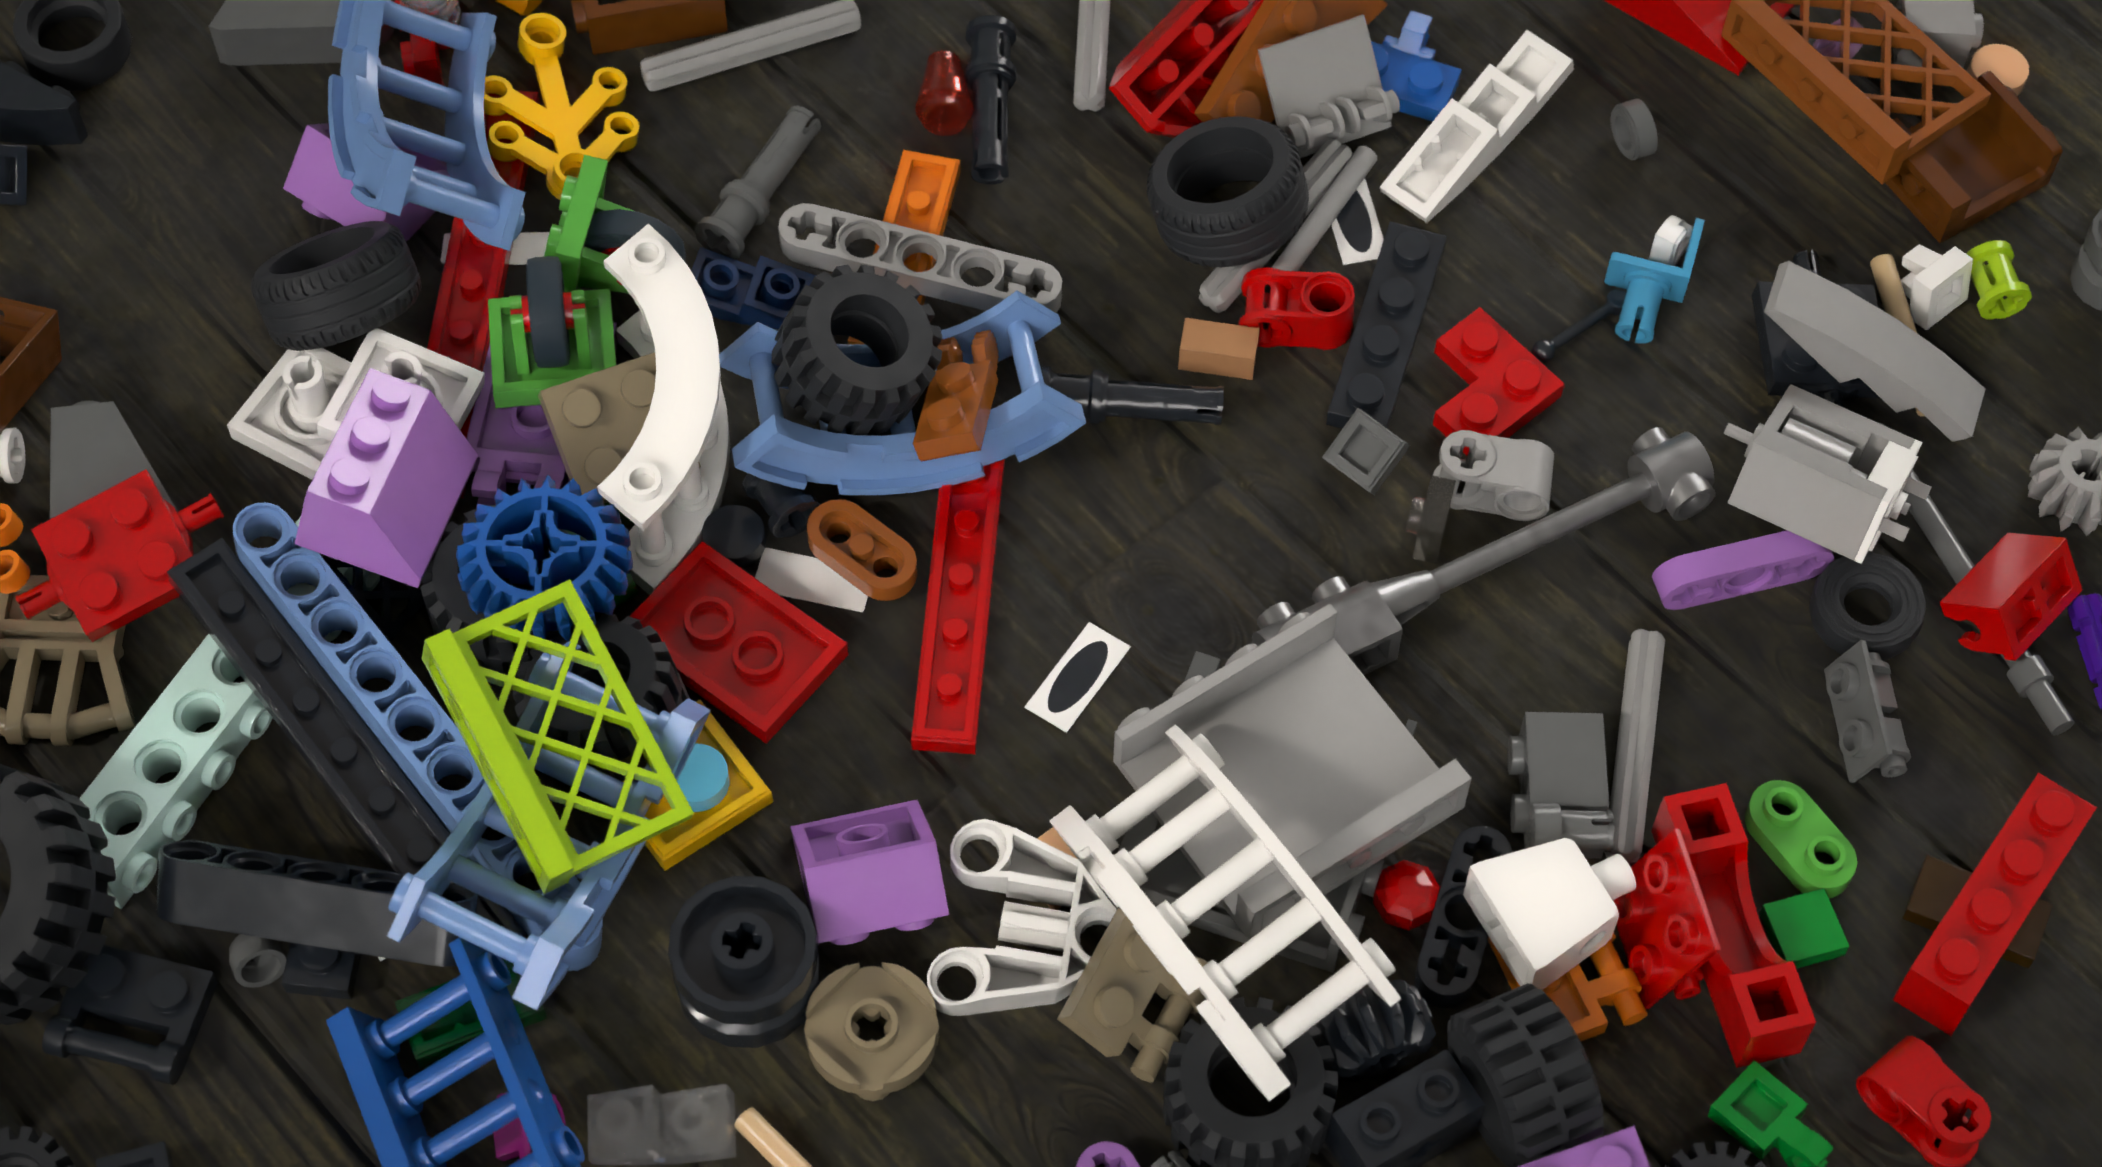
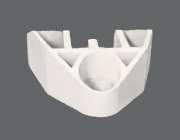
M981 819L968 823L957 832L950 846V866L955 877L964 885L976 889L1005 893L1006 897L1071 908L1070 912L1004 901L998 940L1064 952L1062 957L996 945V948H951L939 954L931 963L927 973V988L934 998L935 1007L940 1012L950 1016H965L1049 1005L1061 1001L1071 994L1091 958L1082 949L1080 944L1081 934L1092 925L1108 927L1117 909L1079 859L1014 827L996 821ZM983 839L996 847L999 858L993 868L985 872H975L969 870L963 864L960 853L968 842ZM952 966H961L968 969L976 980L974 992L968 998L956 1001L942 995L937 986V981L945 969Z

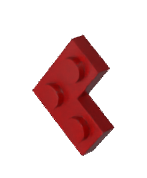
M1480 307L1436 340L1434 353L1469 384L1468 387L1435 411L1433 425L1446 437L1459 430H1472L1480 434L1509 438L1562 396L1565 383ZM1468 446L1463 449V453L1466 456L1470 449Z

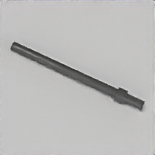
M1912 470L1909 477L1920 481L1914 470ZM1903 490L1902 492L1909 494L1906 500L1907 503L1911 504L1909 511L1957 585L1975 565L1930 495L1928 494L1925 500ZM2027 649L2016 661L2005 660L2010 668L2007 672L2008 679L2021 698H2029L2050 733L2055 736L2069 730L2075 722L2051 686L2054 677L2041 656H2032Z

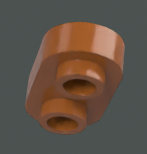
M830 500L816 507L810 514L807 522V534L811 552L821 562L865 595L880 601H891L903 597L913 588L917 579V558L913 547L859 505L848 500ZM838 534L849 537L843 543H834L829 540ZM883 569H890L896 572L894 576L887 578L876 575L877 572Z

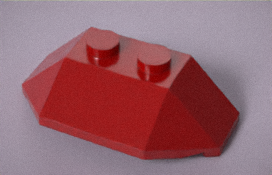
M1181 0L1117 65L1109 85L1110 91L1146 133L1175 138L1185 130L1202 123L1194 114L1264 0Z

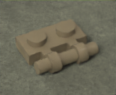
M1118 908L1057 1020L1106 1057L1121 1055L1127 1042H1129L1139 1050L1130 1071L1143 1081L1154 1082L1163 1063L1168 1064V1055L1173 1042H1180L1177 1037L1189 1014L1199 1012L1196 1006L1202 1003L1205 997L1199 989H1196L1190 995L1185 992L1175 977L1168 973L1139 936L1129 918L1121 908ZM1194 956L1202 967L1208 963L1204 959ZM1155 992L1166 1002L1155 1023L1152 1024L1142 1015Z

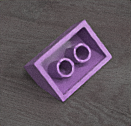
M369 368L307 489L295 545L415 588L419 587L478 457L474 448L430 389Z

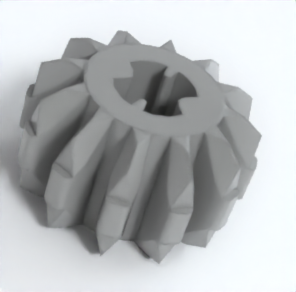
M2079 427L2070 432L2067 438L2055 433L2046 442L2043 450L2034 456L2029 467L2031 471L2029 476L2032 479L2028 485V497L2041 501L2039 517L2056 515L2060 518L2061 531L2070 527L2072 523H2077L2087 536L2096 530L2098 524L2102 526V432L2093 439H2088Z

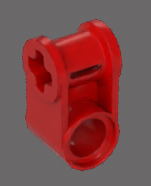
M1267 267L1251 270L1243 276L1241 290L1246 297L1245 315L1240 318L1238 325L1260 328L1258 347L1291 346L1329 350L1344 345L1351 337L1355 293L1353 285L1341 274L1330 271H1282ZM1266 285L1270 286V293L1264 292ZM1319 310H1332L1333 312H1323ZM1263 322L1269 323L1267 330L1263 329Z
M1914 1036L1903 1038L1856 1079L1858 1093L1868 1108L1881 1120L1889 1123L1927 1162L1935 1167H1964L1969 1164L1978 1151L1979 1142L1990 1128L1991 1113L1985 1100L1949 1069L1928 1044ZM1968 1108L1972 1111L1969 1119L1965 1116ZM1953 1126L1957 1127L1953 1131L1950 1130ZM1937 1138L1942 1140L1939 1148H1936L1934 1145Z

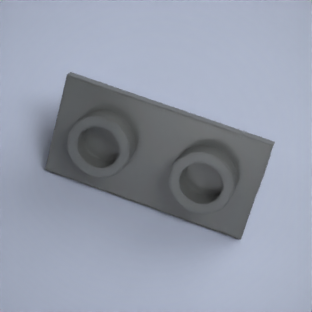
M1860 640L1824 669L1826 688L1831 699L1839 735V745L1843 753L1848 779L1851 783H1855L1874 768H1880L1881 774L1884 777L1900 776L1907 771L1906 763L1911 759L1901 719L1883 716V713L1891 714L1898 708L1890 677V665L1882 661L1879 653H1869L1866 641Z

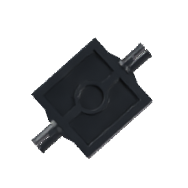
M1804 250L1793 256L1794 264L1821 276L1817 252L1811 250L1808 255V251ZM1758 281L1751 296L1768 395L1783 396L1790 384L1844 408V402L1853 398H1880L1860 378L1839 383L1764 312L1774 282ZM1837 284L1878 307L1874 285Z

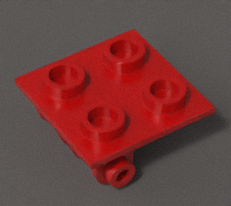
M1673 829L1631 867L1636 880V889L1613 900L1619 912L1616 926L1629 962V968L1634 970L1642 986L1639 996L1645 1009H1650L1671 990L1674 991L1676 999H1688L1698 995L1701 992L1699 982L1704 978L1702 969L1699 967L1721 950L1680 829Z

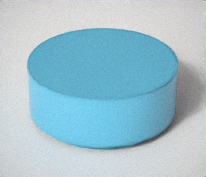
M697 743L677 780L693 812L706 811L718 805L726 796L730 783L727 763L722 754L709 745Z

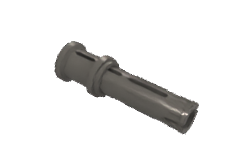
M801 106L789 108L783 121L742 178L733 180L723 187L720 192L721 202L710 217H703L695 226L694 233L702 247L735 260L741 256L745 248V238L755 225H761L768 218L770 198L809 143L821 130V123L818 118L814 119L808 128L804 127L814 115L810 110Z

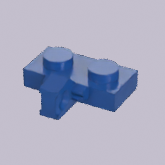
M1410 11L1399 39L1387 35L1383 45L1372 41L1371 44L1382 88L1385 92L1393 90L1396 93L1400 103L1399 111L1433 122L1448 102L1453 99L1459 85L1462 69L1433 61L1436 50L1426 47L1430 36L1428 32L1432 17Z

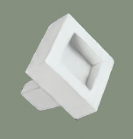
M1919 244L1902 257V265L1910 270L1911 273L1904 277L1901 283L1905 295L1911 299L1910 311L1913 321L1925 330H1928L1968 299L1973 258L1954 246L1944 255H1940Z

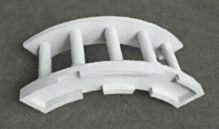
M647 224L604 260V266L624 286L640 309L616 329L618 344L634 359L655 352V389L649 413L639 436L616 469L597 487L601 496L611 504H614V507L635 524L629 531L631 541L629 550L632 553L633 568L630 574L634 582L650 595L703 541L702 528L705 520L712 512L720 508L729 471L730 436L727 407L720 382L718 339L711 311L703 291L688 265L671 244L652 226Z
M1175 724L1165 732L1182 755L1175 762L1100 819L1094 814L1087 821H1084L1075 809L1069 805L1052 818L1050 823L1116 907L1119 906L1129 918L1139 936L1168 973L1175 977L1185 992L1190 995L1196 989L1201 991L1206 1000L1196 1006V1009L1248 1078L1270 1101L1291 1085L1276 1064L1286 1056L1283 1049L1365 985H1368L1390 1007L1402 999L1387 979L1396 970L1372 938H1369L1362 944L1359 942L1286 847L1219 770L1225 763L1206 737L1200 733L1191 740ZM1196 778L1209 789L1207 793L1130 852L1122 848L1115 855L1111 853L1119 847L1116 841L1119 837ZM1229 811L1254 841L1172 904L1165 899L1155 907L1140 888L1141 885L1148 881L1145 874L1217 818ZM1270 862H1273L1302 900L1219 964L1212 959L1202 967L1182 941L1184 937L1191 933L1187 926ZM1320 921L1350 962L1267 1027H1264L1260 1022L1250 1030L1228 1001L1238 993L1235 986Z

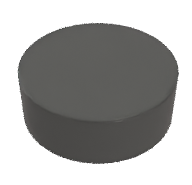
M1635 98L1615 105L1611 113V129L1621 153L1630 160H1637L1654 154L1658 146L1657 130L1654 119L1645 103Z

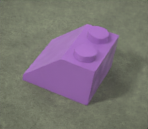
M329 123L306 126L283 189L303 201L302 207L307 212L320 218L334 219L343 226L368 221L387 222L399 228L404 235L405 241L409 240L433 215L435 210L410 202L403 206L401 215L397 216L365 206L356 200L350 193L354 185L353 182L342 178L338 172L332 151ZM398 147L405 153L417 156L415 166L450 177L444 161Z
M918 800L790 826L810 916L817 932L818 943L831 941V943L836 945L854 944L866 939L869 936V932L892 927L902 931L918 930L932 924L934 918L949 915L936 840Z

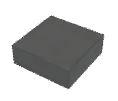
M1357 408L1322 458L1368 492L1375 495L1410 448V445Z

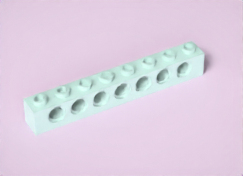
M300 518L295 523L297 526H299ZM337 568L353 585V568ZM363 569V591H372L379 583L380 575ZM298 583L291 586L287 592L295 596H305L312 593L316 587L308 583ZM342 630L333 631L325 636L324 639L332 641ZM210 634L198 646L79 798L90 809V818L88 820L100 823L108 839V846L102 849L101 853L114 859L116 880L108 882V895L116 897L115 906L120 909L124 907L134 893L143 891L149 885L157 870L161 846L173 841H179L187 835L195 822L199 807L212 790H218L225 785L233 773L237 757L251 739H258L264 734L273 718L246 682H233L241 675ZM218 722L212 729L206 732L195 733V730L205 723ZM179 772L178 775L169 782L161 784L155 783L162 775L166 773ZM140 823L135 830L128 834L115 835L126 824Z

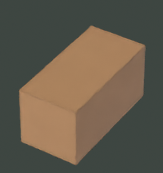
M1185 318L1178 369L1253 380L1260 328Z

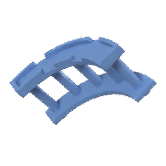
M340 0L332 46L343 49L340 76L332 74L329 77L328 119L332 151L338 172L342 178L351 180L354 184L350 193L365 206L397 216L401 215L403 206L410 202L460 218L473 235L484 243L510 251L512 241L519 236L524 224L525 212L522 205L526 192L509 186L500 177L492 162L485 134V76L487 62L490 60L495 49L496 35L493 30L497 16L489 13H462L460 25H456L391 2V0ZM385 24L454 48L448 87L382 65L378 57L381 27ZM378 88L446 111L445 137L384 117L383 111L380 109ZM398 147L446 162L447 172L450 177L415 166L417 156L405 153Z
M1015 291L999 304L982 314L941 331L942 339L955 337L962 350L963 362L971 364L973 363L971 345L974 335H976L975 333L991 330L998 344V362L1013 356L1021 394L991 409L980 451L927 461L919 460L913 446L916 429L912 410L899 424L894 422L890 428L891 435L885 436L846 434L845 428L841 434L827 431L828 424L819 420L820 430L785 419L779 388L788 389V387H778L774 374L779 365L772 363V350L777 343L774 339L778 331L757 322L719 354L720 367L752 380L760 426L732 448L734 466L760 479L805 490L808 481L838 485L840 495H891L942 488V485H955L985 476L983 466L1003 460L1016 454L1019 462L1035 456L1086 424L1081 404L1044 383L1035 342L1061 324L1059 314L1023 293ZM836 344L842 353L852 361L867 367H881L877 356L867 345Z
M570 641L565 643L564 646L568 647ZM577 644L576 650L580 651L581 646ZM543 653L536 662L528 682L554 690L564 659ZM571 661L561 693L599 705L605 688L570 672L574 664ZM610 695L606 708L620 712L612 695ZM531 696L516 727L539 734L549 702ZM688 698L671 713L663 710L659 715L637 705L674 777L678 780L711 709ZM520 742L527 758L530 760L534 746ZM541 748L535 769L572 787L580 761ZM647 763L645 769L651 771ZM587 765L579 791L616 808L624 782ZM633 780L623 811L646 818L644 816L651 803L659 804L663 796L661 788L640 780L638 782ZM485 782L466 813L435 855L415 875L406 873L401 879L388 908L397 915L387 937L400 943L424 919L513 963V971L522 975L512 998L538 1010L569 969L570 965L562 962V958L574 944L581 948L585 947L618 893L646 841L577 874L576 877L582 881L569 901L559 897L554 902L467 859L487 827L515 839ZM618 823L614 837L634 827ZM569 836L578 855L600 845V843L594 841L591 846H588ZM453 882L543 926L542 935L538 937L531 934L526 939L441 897L449 884Z

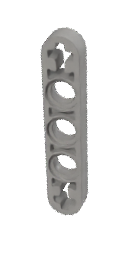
M802 203L794 205L786 210L779 220V239L782 252L789 260L798 264L833 272L837 266L849 265L853 272H857L861 264L874 266L876 275L884 276L886 271H889L899 276L896 283L905 289L911 284L921 295L984 311L999 304L1015 291L1026 295V292H1030L1034 285H1040L1044 287V291H1040L1036 298L1031 299L1055 313L1061 307L1062 279L1060 273L1052 265L1040 260L815 204ZM806 228L816 230V233H810L806 240H800L796 237V235H802ZM837 233L836 248H829V243L833 244V234ZM861 238L870 239L880 247L875 254L866 258L855 257L846 250L851 242ZM915 253L931 255L937 262L933 268L925 272H914L904 265L906 258ZM982 267L989 270L994 275V278L987 285L976 287L966 284L961 279V276L970 268ZM1005 276L1012 277V282L1008 283V292H1003Z

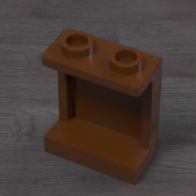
M1991 71L1983 73L1977 79L1991 93L1988 104L1904 160L1899 174L1885 182L1939 243L2049 184L2063 152L2052 131L2046 126L2041 125L2020 103L2016 93L2010 87L2005 86ZM1898 117L1893 119L1909 135L1922 128V121L1907 128Z

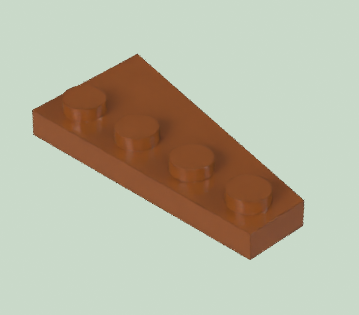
M1264 0L1194 114L1202 122L1237 116L1260 119L1271 123L1275 116L1258 50L1360 15H1365L1368 26L1387 6V3L1384 0Z

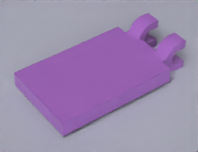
M613 323V325H614V338H615V350H616L617 344H618L617 334H616L617 323ZM489 345L483 369L485 385L475 402L466 438L478 454L473 469L476 473L471 487L472 496L479 497L478 504L496 505L494 496L496 495L497 488L506 493V482L520 483L521 478H523L528 484L535 485V488H541L547 475L555 481L556 489H562L570 480L542 406L530 405L495 409L491 347Z

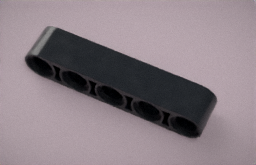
M194 840L170 842L159 849L156 913L159 918L165 921L433 966H457L448 944L458 939L459 936L424 919L400 943L387 937L397 915L388 908L398 884L405 875L403 873ZM451 882L441 897L477 914L478 894Z

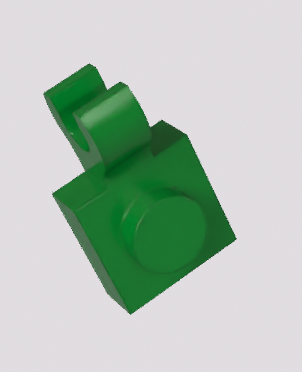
M1755 1060L1710 1107L1708 1117L1760 1160L1775 1147L1782 1155L1788 1167H1826L1828 1161L1825 1159L1834 1149L1821 1135L1799 1121L1805 1114L1808 1103Z

